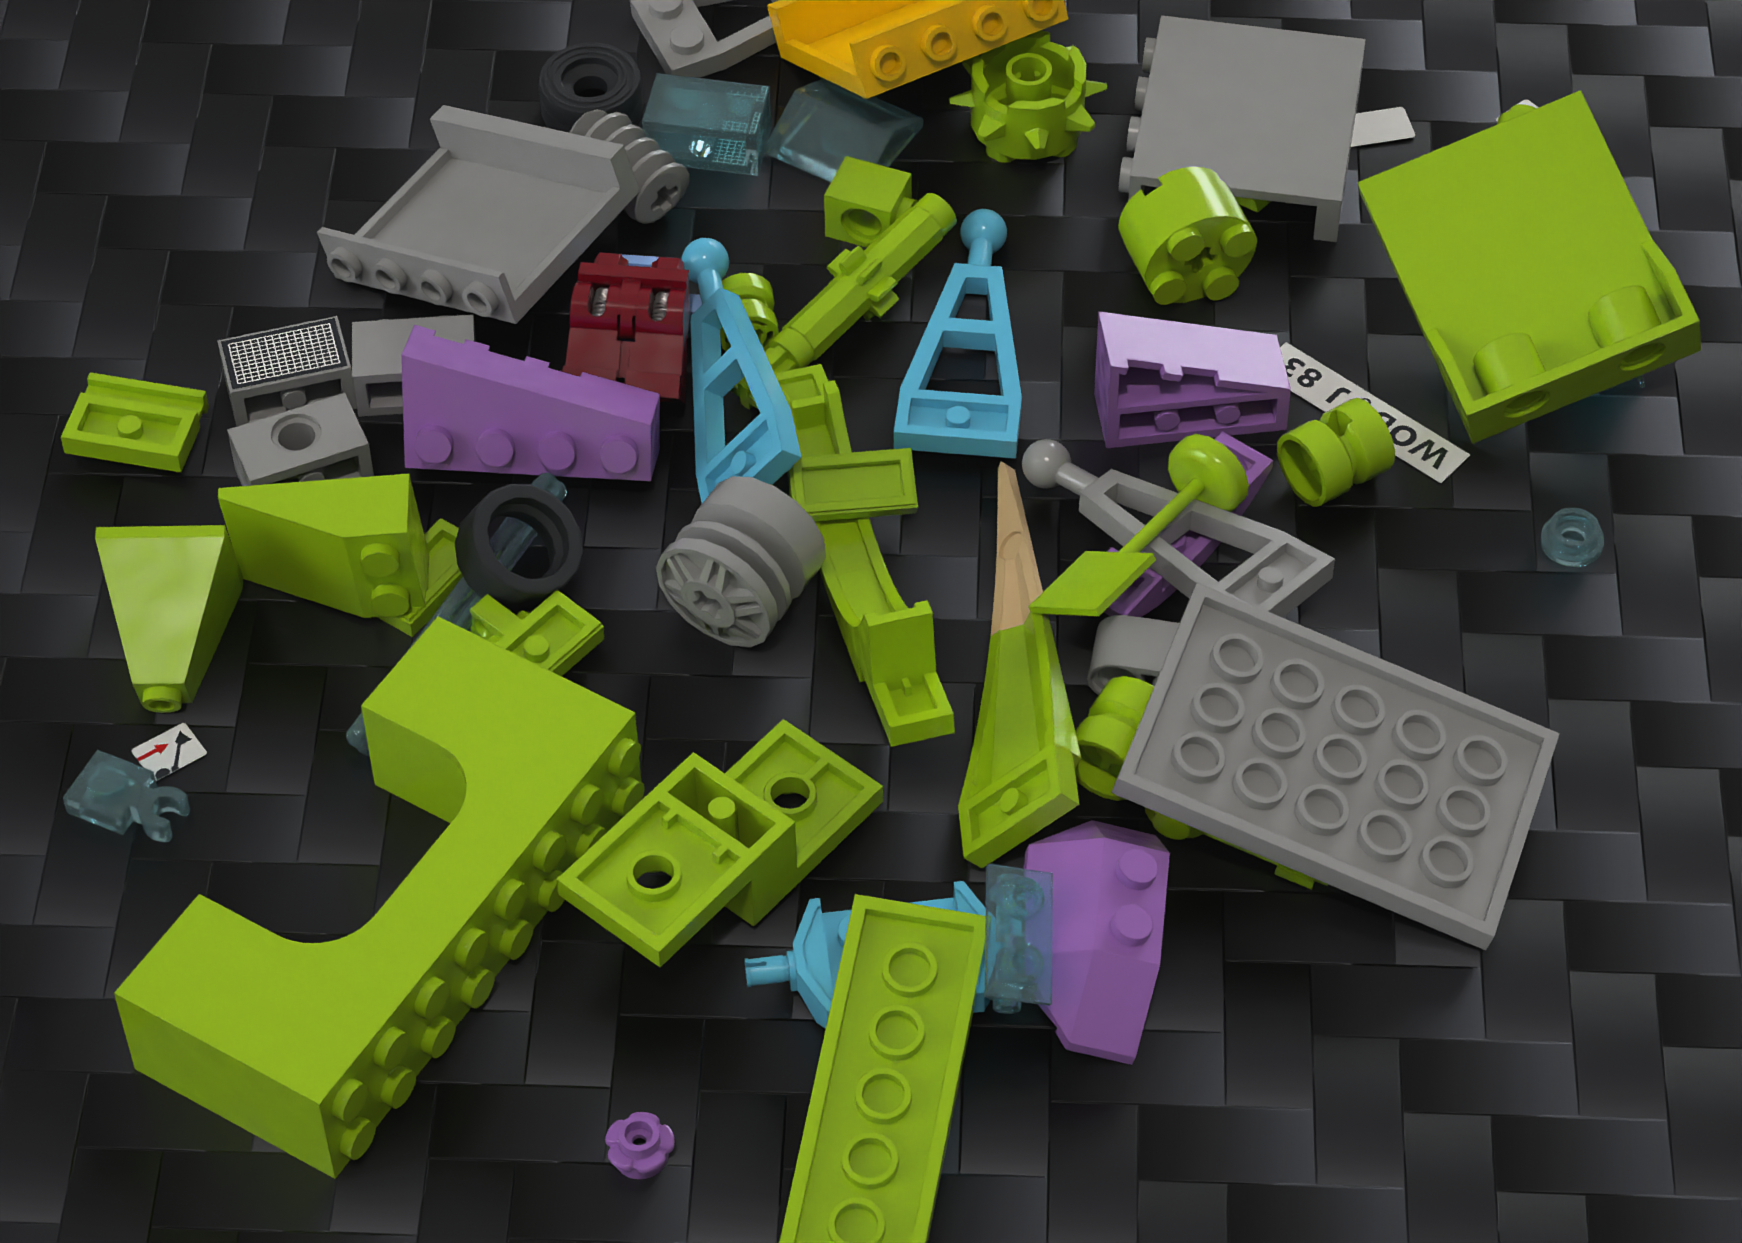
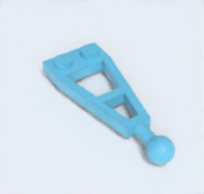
M978 209L966 216L960 229L962 243L969 250L968 264L954 263L900 387L894 426V449L911 448L914 451L1016 458L1021 421L1022 394L1003 270L1001 266H991L992 255L999 251L1006 241L1007 227L1003 218L995 211ZM965 294L987 295L990 321L956 318ZM943 347L995 351L1001 396L925 389Z
M699 238L692 241L685 248L682 255L684 270H689V280L698 284L702 305L690 316L695 465L701 503L705 501L719 482L732 476L753 477L773 485L801 458L790 406L739 295L723 289L721 279H723L728 271L729 256L725 247L712 238ZM723 327L731 347L721 356L720 329ZM745 377L760 414L725 446L723 397Z

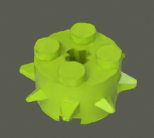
M1040 30L982 53L981 56L977 55L962 61V65L971 76V90L949 98L950 104L971 107V126L978 140L986 146L987 155L998 162L1006 163L1015 159L1037 160L1049 156H1068L1077 148V139L1082 131L1090 132L1095 128L1094 120L1084 108L1085 97L1106 90L1107 84L1086 80V62L1079 49L1074 45L1064 47L1050 42V33Z

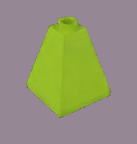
M225 525L96 527L95 540L131 681L140 703L145 709L152 712L170 713L181 709L182 703H193L243 590V575Z

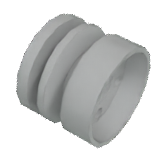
M732 476L717 484L697 509L691 524L684 526L678 533L675 542L669 544L661 554L656 566L658 583L669 603L692 626L730 646L752 647L766 640L776 622L780 621L786 614L792 599L802 593L818 572L826 558L825 543L813 518L796 500L777 487L753 477Z

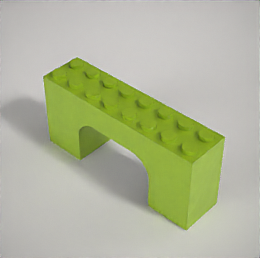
M439 616L361 705L375 785L450 823L375 916L363 927L343 938L322 943H302L285 939L199 894L114 992L133 1065L137 1071L336 1179L351 1159L357 1160L367 1151L374 1138L376 1127L390 1109H397L406 1102L414 1088L416 1076L432 1057L438 1058L447 1050L453 1040L456 1026L470 1008L476 1009L486 1001L493 988L497 974L509 959L515 960L524 953L532 938L533 929L547 911L554 912L562 905L565 899L558 895L557 878L642 800L644 795V784L641 782L639 759L641 745L638 743L635 712Z

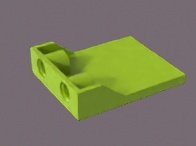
M1581 90L1357 182L1360 195L1472 444L1702 351L1700 320L1675 268L1653 241Z

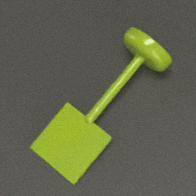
M1200 434L1185 436L1171 451L1168 461V472L1178 494L1118 552L1085 551L1028 606L1030 612L1034 614L1100 616L1156 561L1153 553L1140 552L1194 499L1229 512H1233L1248 496L1249 482L1246 472L1237 457L1224 444L1209 436Z

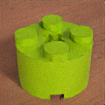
M1205 167L1176 169L1158 177L1161 186L1145 196L1142 189L1133 195L1121 213L1118 231L1143 281L1157 303L1161 305L1185 303L1203 297L1218 301L1236 291L1239 286L1238 277L1246 269L1254 255L1257 237L1232 191L1216 172Z

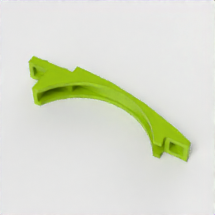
M822 364L774 373L792 412L801 456L851 453L840 392L835 380L828 381ZM869 517L816 521L815 523L824 538L826 558L819 570L859 682L865 681L891 747L955 733L954 713L936 672L933 612L928 600L916 602L913 608H908L905 605L888 573Z

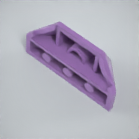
M1091 820L1031 843L1025 852L1013 964L1040 1008L1057 1027L1055 1033L1066 1050L1131 1065L1136 1058L1161 961L1170 853L1156 835Z

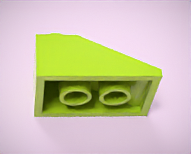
M409 474L218 489V500L243 579L363 618L382 616L393 618L405 614L410 607L426 608L425 598L426 591L428 590L429 553Z

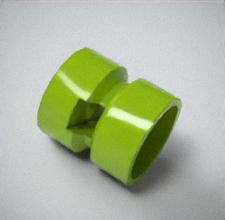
M1353 398L1323 413L1319 421H1308L1281 435L1277 442V456L1281 470L1295 494L1305 503L1317 507L1348 492L1353 483H1365L1389 470L1395 462V448L1389 429L1377 410L1367 401Z
M1128 676L1112 678L1105 684L1090 707L1088 717L1075 730L1081 754V760L1075 768L1076 781L1088 791L1106 799L1116 801L1127 800L1111 792L1154 688L1153 685L1141 679Z

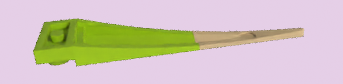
M1000 462L998 467L997 557L987 668L976 733L958 804L964 859L980 868H984L1079 805L1075 768L1081 760V754L1049 615L1034 614L1028 608L1043 593L1016 473L1013 468L1003 462Z

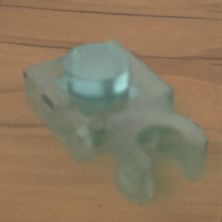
M100 750L95 752L63 796L66 811L71 815L122 835L134 821L142 824L147 836L160 842H169L173 837L169 820L159 817L160 814L171 811L187 817L190 813L187 795L182 790L171 786L157 788L154 771Z

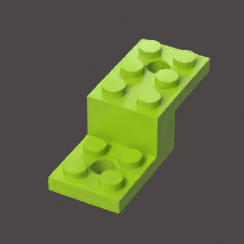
M782 719L726 773H723L693 752L557 878L558 895L654 964L661 967L724 906L752 926H755L883 802V785ZM798 793L807 799L803 805L792 809L782 808L773 802L781 794L790 795ZM662 871L672 877L668 884L655 889L645 888L636 882L641 875L647 872L656 873Z

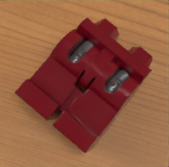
M599 253L594 263L581 262L578 271V282L574 286L571 299L567 356L562 372L575 376H580L584 372L623 384L625 380L627 385L659 393L660 403L686 405L690 288L689 270H684V262L680 258L659 257L656 261L652 262L651 267L629 266L627 259L621 254ZM622 339H633V340H635V342H631V341H630V342H627V341H621V340H622Z

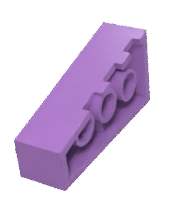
M418 325L413 326L401 354L405 468L651 481L660 450L659 393L584 372L580 376H575L548 368L549 362L528 356H526L525 361L490 352L489 345L467 339L462 344L435 336V330Z

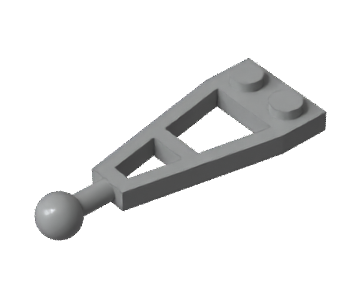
M630 0L633 19L674 87L727 69L776 43L770 15L717 42L697 7L732 0Z
M1042 439L1031 444L1025 451L1022 459V469L1029 482L1037 487L1046 489L1061 485L1079 495V512L1123 547L1145 525L1117 503L1154 517L1178 494L1177 492L1110 469L1098 478L1072 464L1068 450L1061 443L1051 439ZM1196 499L1140 552L1153 553L1156 561L1150 568L1189 599L1196 583L1199 582L1282 618L1333 578L1335 558L1284 531ZM1191 530L1248 551L1254 555L1218 582L1170 544Z

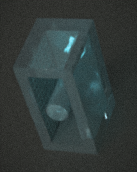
M657 73L642 119L643 131L648 138H652L658 143L661 150L668 151L674 158L675 163L682 164L684 167L758 176L772 128L770 86Z

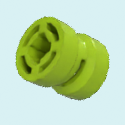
M739 273L722 280L723 289L739 295L765 352L768 350V343L779 334L777 318L773 312L775 302L770 282L763 276L754 273ZM722 327L720 329L721 346L727 351L731 345Z

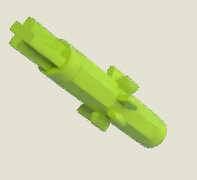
M927 193L913 207L906 210L864 251L860 246H857L852 251L845 249L826 267L834 278L768 343V350L765 351V354L774 373L807 367L812 361L817 360L862 316L868 321L874 315L881 318L899 301V297L892 291L898 284L897 282L956 225V215L950 205L940 196ZM743 377L731 391L740 397L741 404L749 410L753 406L758 408L746 379Z

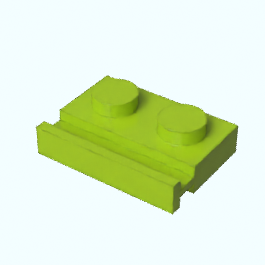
M90 372L87 378L88 387L85 393H80L61 435L64 453L182 472L200 430V418L209 409L206 391Z

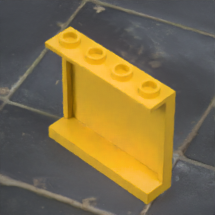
M778 0L767 5L781 58L865 99L1068 20L1064 0Z

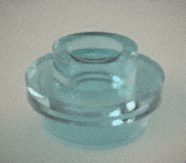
M1564 508L1556 512L1544 524L1540 543L1544 553L1554 562L1569 567H1581L1594 562L1601 555L1604 546V533L1597 518L1590 512L1581 508Z

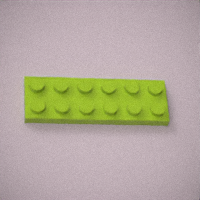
M855 894L779 1243H928L990 931V916Z

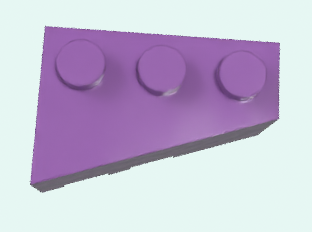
M1098 311L1094 395L1106 448L1181 441L1185 436L1193 434L1217 437L1221 432L1231 436L1287 430L1291 387L1277 335Z

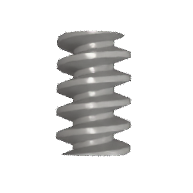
M596 109L584 113L573 125L569 133L624 145L640 190L623 209L631 219L642 224L654 223L675 207L684 196L689 185V172L686 167L675 163L672 155L668 151L661 150L658 143L654 139L648 138L642 128L632 125L631 120L626 114L620 112L607 114L603 110Z

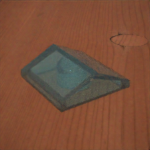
M822 78L794 91L765 145V154L831 182L845 156L889 167L923 127V118L875 97L865 99Z

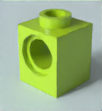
M845 156L824 194L825 236L867 248L906 210L918 202L912 199V173Z

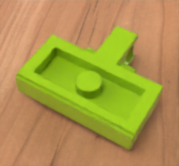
M559 590L550 595L531 613L522 610L515 615L488 594L470 608V613L472 614V626L470 628L472 633L560 676H563L604 640V626L602 623Z

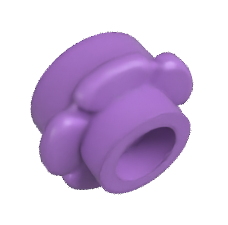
M635 1112L625 1120L615 1121L608 1129L605 1138L606 1144L610 1147L608 1151L610 1162L623 1175L633 1179L650 1178L662 1171L667 1164L669 1153L673 1151L675 1144L671 1128L665 1124L661 1125L659 1118L648 1112ZM637 1138H642L646 1141L642 1145L633 1144Z

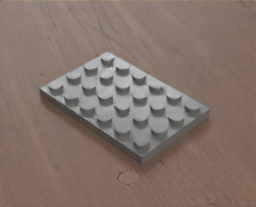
M1197 582L1111 793L1486 950L1495 936L1560 733Z

